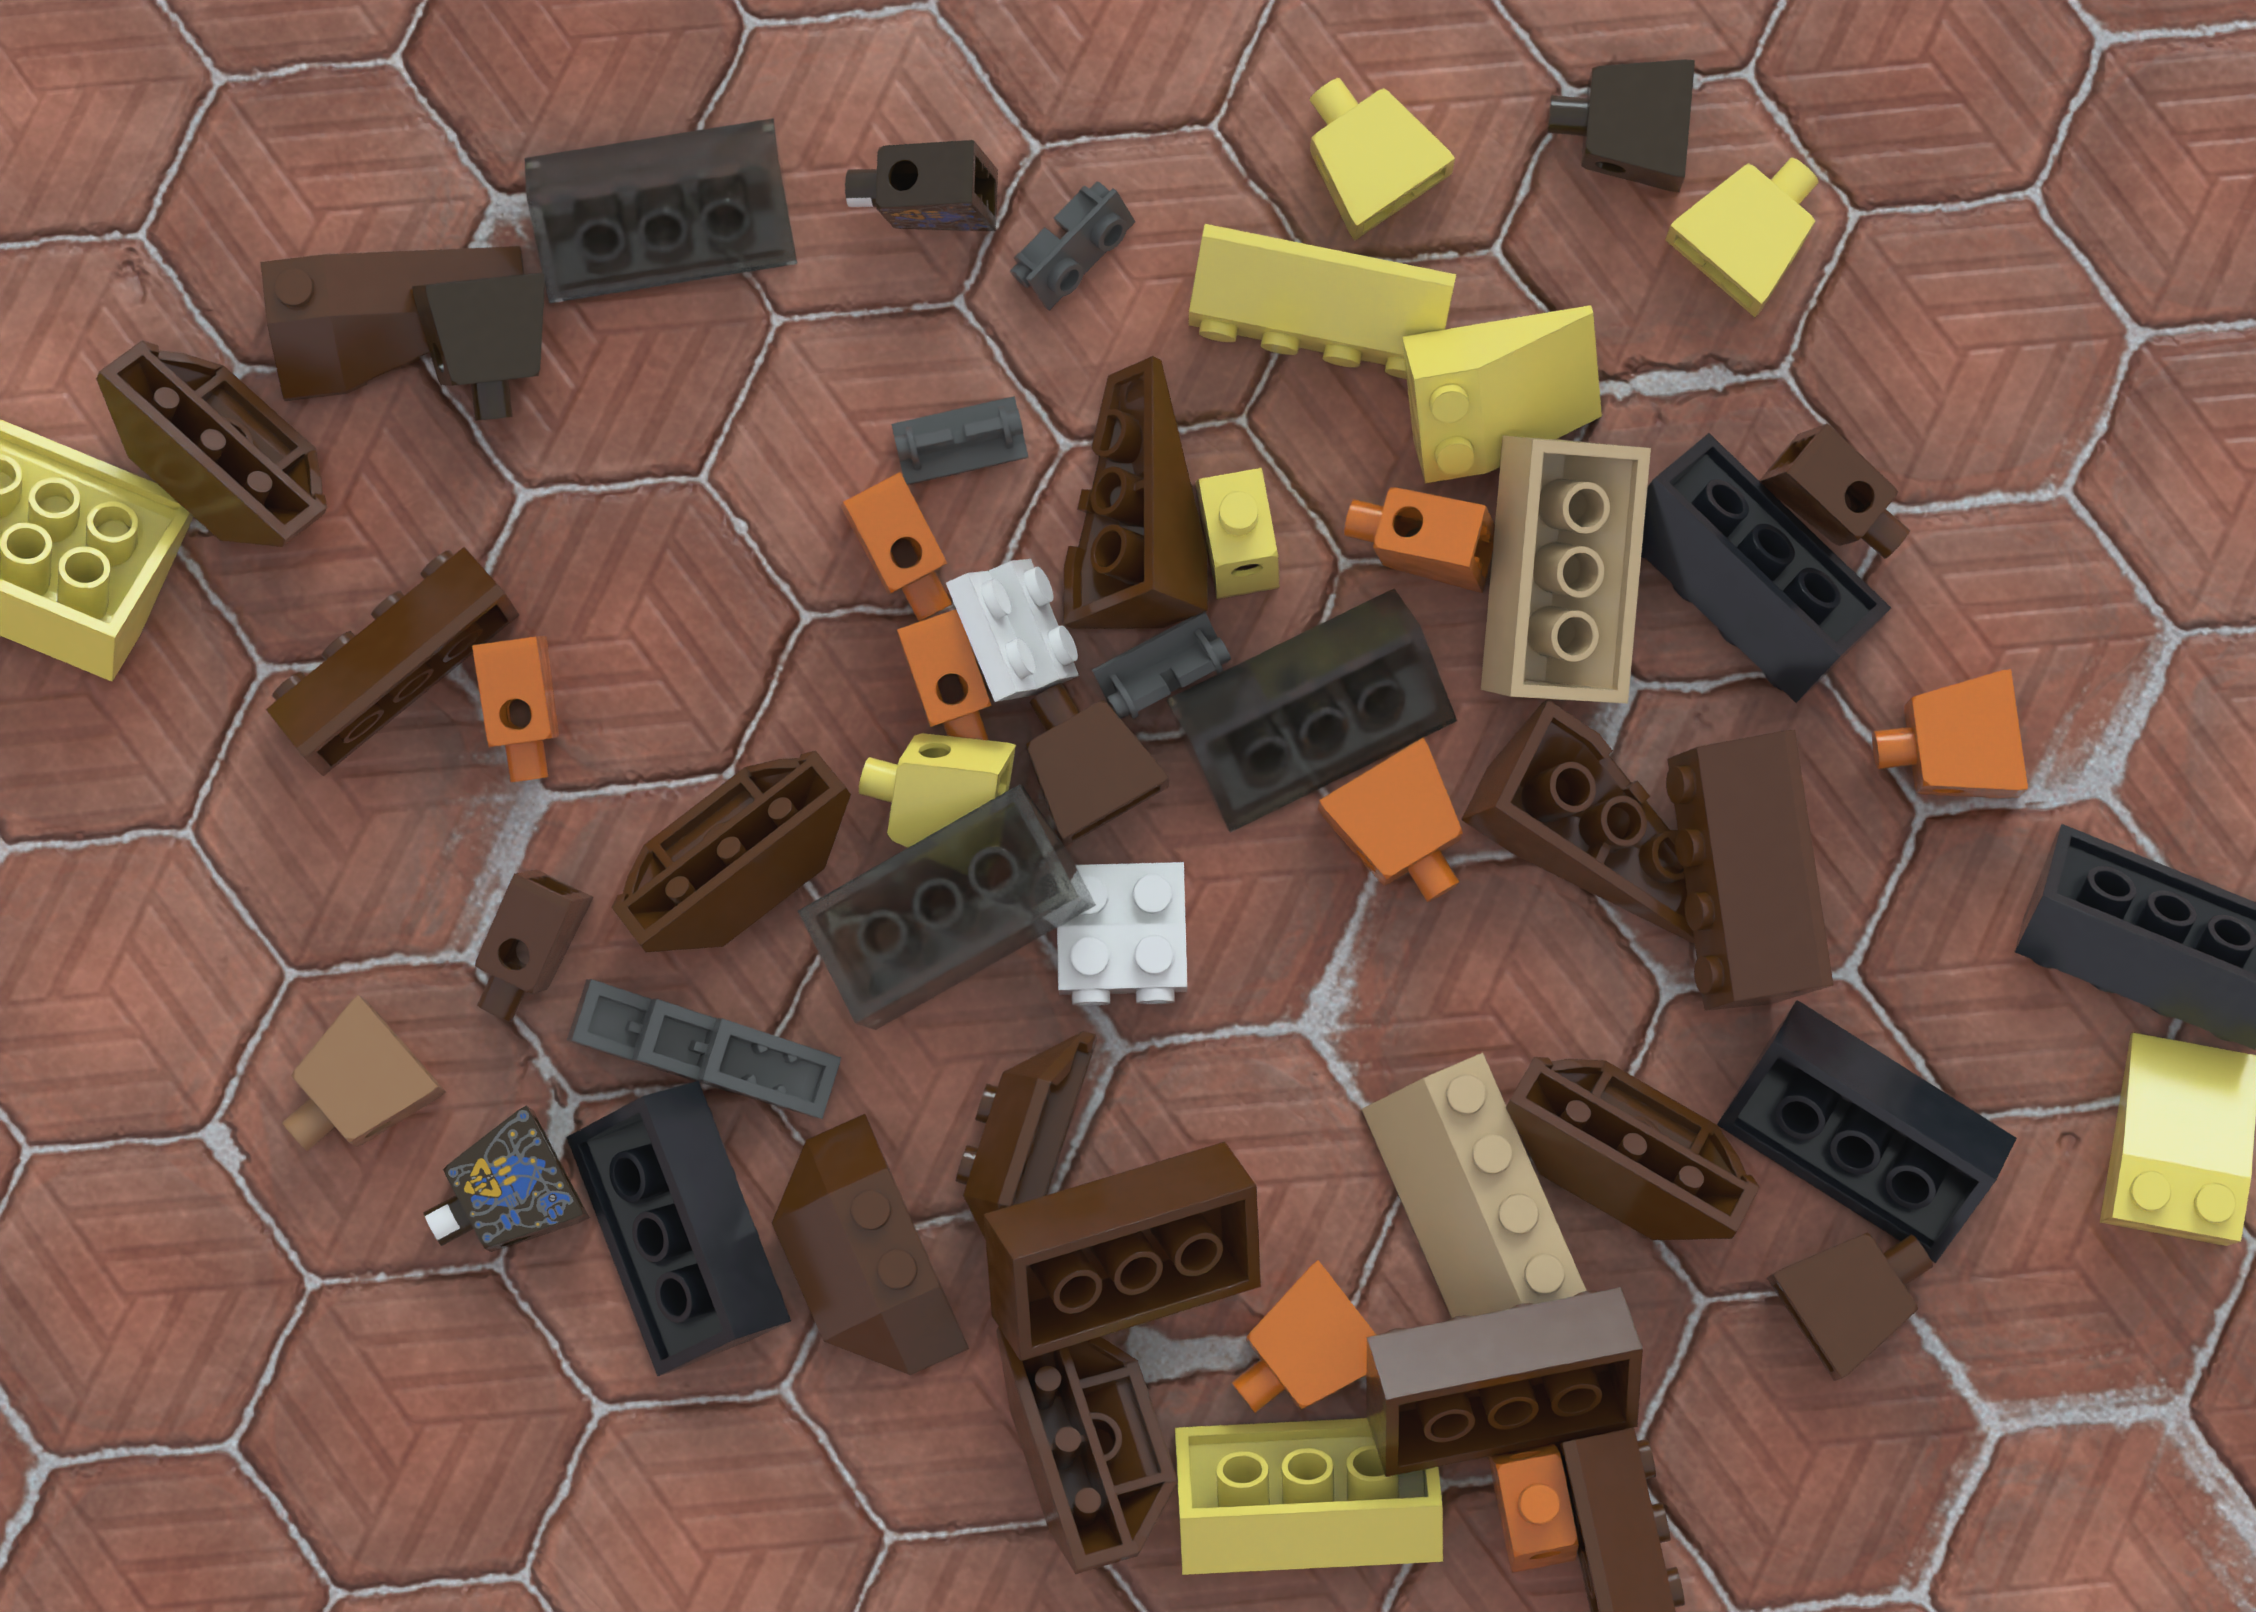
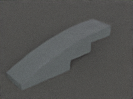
M586 979L567 1041L818 1119H823L841 1061V1057L723 1018L707 1016L592 979Z

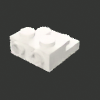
M1031 559L1012 560L989 571L969 572L946 582L994 702L1034 696L1054 685L1064 683L1079 676L1074 661L1078 659L1074 640L1064 626H1058L1049 604L1054 598L1050 582L1040 567H1034Z
M1184 862L1056 865L1059 995H1072V1005L1098 1006L1110 1004V994L1136 993V1003L1168 1004L1175 1002L1174 992H1187Z

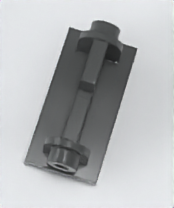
M1098 181L1090 189L1083 186L1073 199L1054 217L1057 225L1067 233L1059 239L1044 227L1014 257L1017 264L1010 270V273L1024 287L1029 288L1031 286L1047 310L1050 311L1063 296L1072 293L1080 284L1085 273L1107 251L1117 247L1125 237L1127 230L1135 223L1134 218L1114 188L1109 191Z
M1015 396L891 424L903 477L907 485L1029 458Z
M1203 612L1176 624L1092 669V672L1108 705L1118 717L1122 719L1130 714L1132 719L1139 716L1138 711L1165 698L1174 690L1180 687L1183 688L1213 671L1217 674L1223 671L1221 665L1229 662L1231 656L1221 638L1217 637L1206 612Z

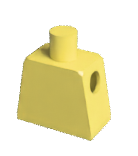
M1336 78L1322 86L1310 97V102L1327 124V126L1311 137L1310 152L1354 240L1360 238L1452 174L1455 162L1452 153L1386 89L1383 88L1376 91L1358 104L1340 78Z
M1790 158L1771 180L1755 166L1748 163L1680 215L1670 225L1665 240L1752 316L1756 317L1762 311L1811 232L1815 220L1799 204L1819 181L1806 165L1795 158Z
M1262 468L1196 480L1195 485L1216 598L1221 599L1279 588L1278 552ZM1258 564V566L1251 569L1234 570L1240 566Z
M926 733L914 735L900 757L898 764L871 757L866 760L859 782V794L892 803L887 831L892 841L972 876L982 878L1000 848L1016 745L1008 742Z

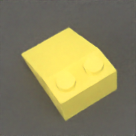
M1591 305L1402 337L1413 441L1425 483L1485 474L1499 468L1503 435L1557 439L1602 417L1594 316Z
M2131 1033L2100 1223L2224 1246L2241 1242L2252 1175L2256 1117V1055Z

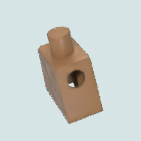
M357 995L293 1071L291 1076L310 1099L285 1119L282 1124L306 1151H309L335 1127L349 1143L358 1147L435 1101L446 1091L364 998Z

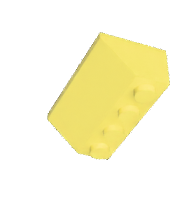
M1205 224L1189 308V326L1199 327V335L1220 342H1235L1237 335L1262 340L1261 347L1263 349L1279 354L1296 355L1299 348L1323 352L1324 361L1344 367H1359L1361 360L1386 365L1385 372L1387 374L1407 379L1402 337L1445 330L1456 274Z
M1367 1418L1175 1428L1182 1575L1443 1562V1505L1439 1467L1385 1477Z

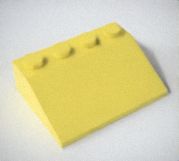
M0 419V636L113 681L141 635L193 516L157 483Z

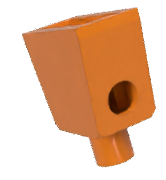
M901 472L843 501L841 508L888 595L902 589L919 622L952 605L935 570L946 565L947 561ZM899 540H906L911 543L918 556L914 566L909 568L899 567L891 552L893 543Z
M1390 487L1384 506L1353 499L1347 513L1344 535L1374 543V551L1381 563L1388 568L1483 593L1492 561L1495 524L1485 505ZM1421 528L1414 536L1406 537L1410 531Z
M954 609L897 629L896 632L929 726L932 727L943 723L947 736L989 740L979 710L991 706V702L957 610ZM946 674H956L961 683L964 696L955 703H944L938 681Z
M535 636L472 645L488 746L505 745L510 782L547 778L548 770L543 740L559 737L547 637ZM516 699L523 700L529 705L531 721L525 727H518L511 722L509 708Z
M2011 669L1997 671L1914 696L1904 705L1906 727L1873 731L1872 733L1873 754L1877 769L1912 765L1914 786L1918 794L2012 799L2019 798L2028 790Z
M1421 738L1319 800L1317 809L1322 817L1384 886L1409 872L1428 903L1460 883L1442 852L1460 841L1463 832L1429 746L1424 738Z
M1318 1260L1305 1271L1246 1336V1341L1259 1356L1260 1360L1231 1383L1254 1413L1284 1390L1296 1406L1303 1410L1366 1376L1367 1337L1375 1336L1376 1334Z
M1549 1444L1489 1456L1488 1459L1511 1573L1575 1561L1579 1546L1562 1458L1556 1445Z

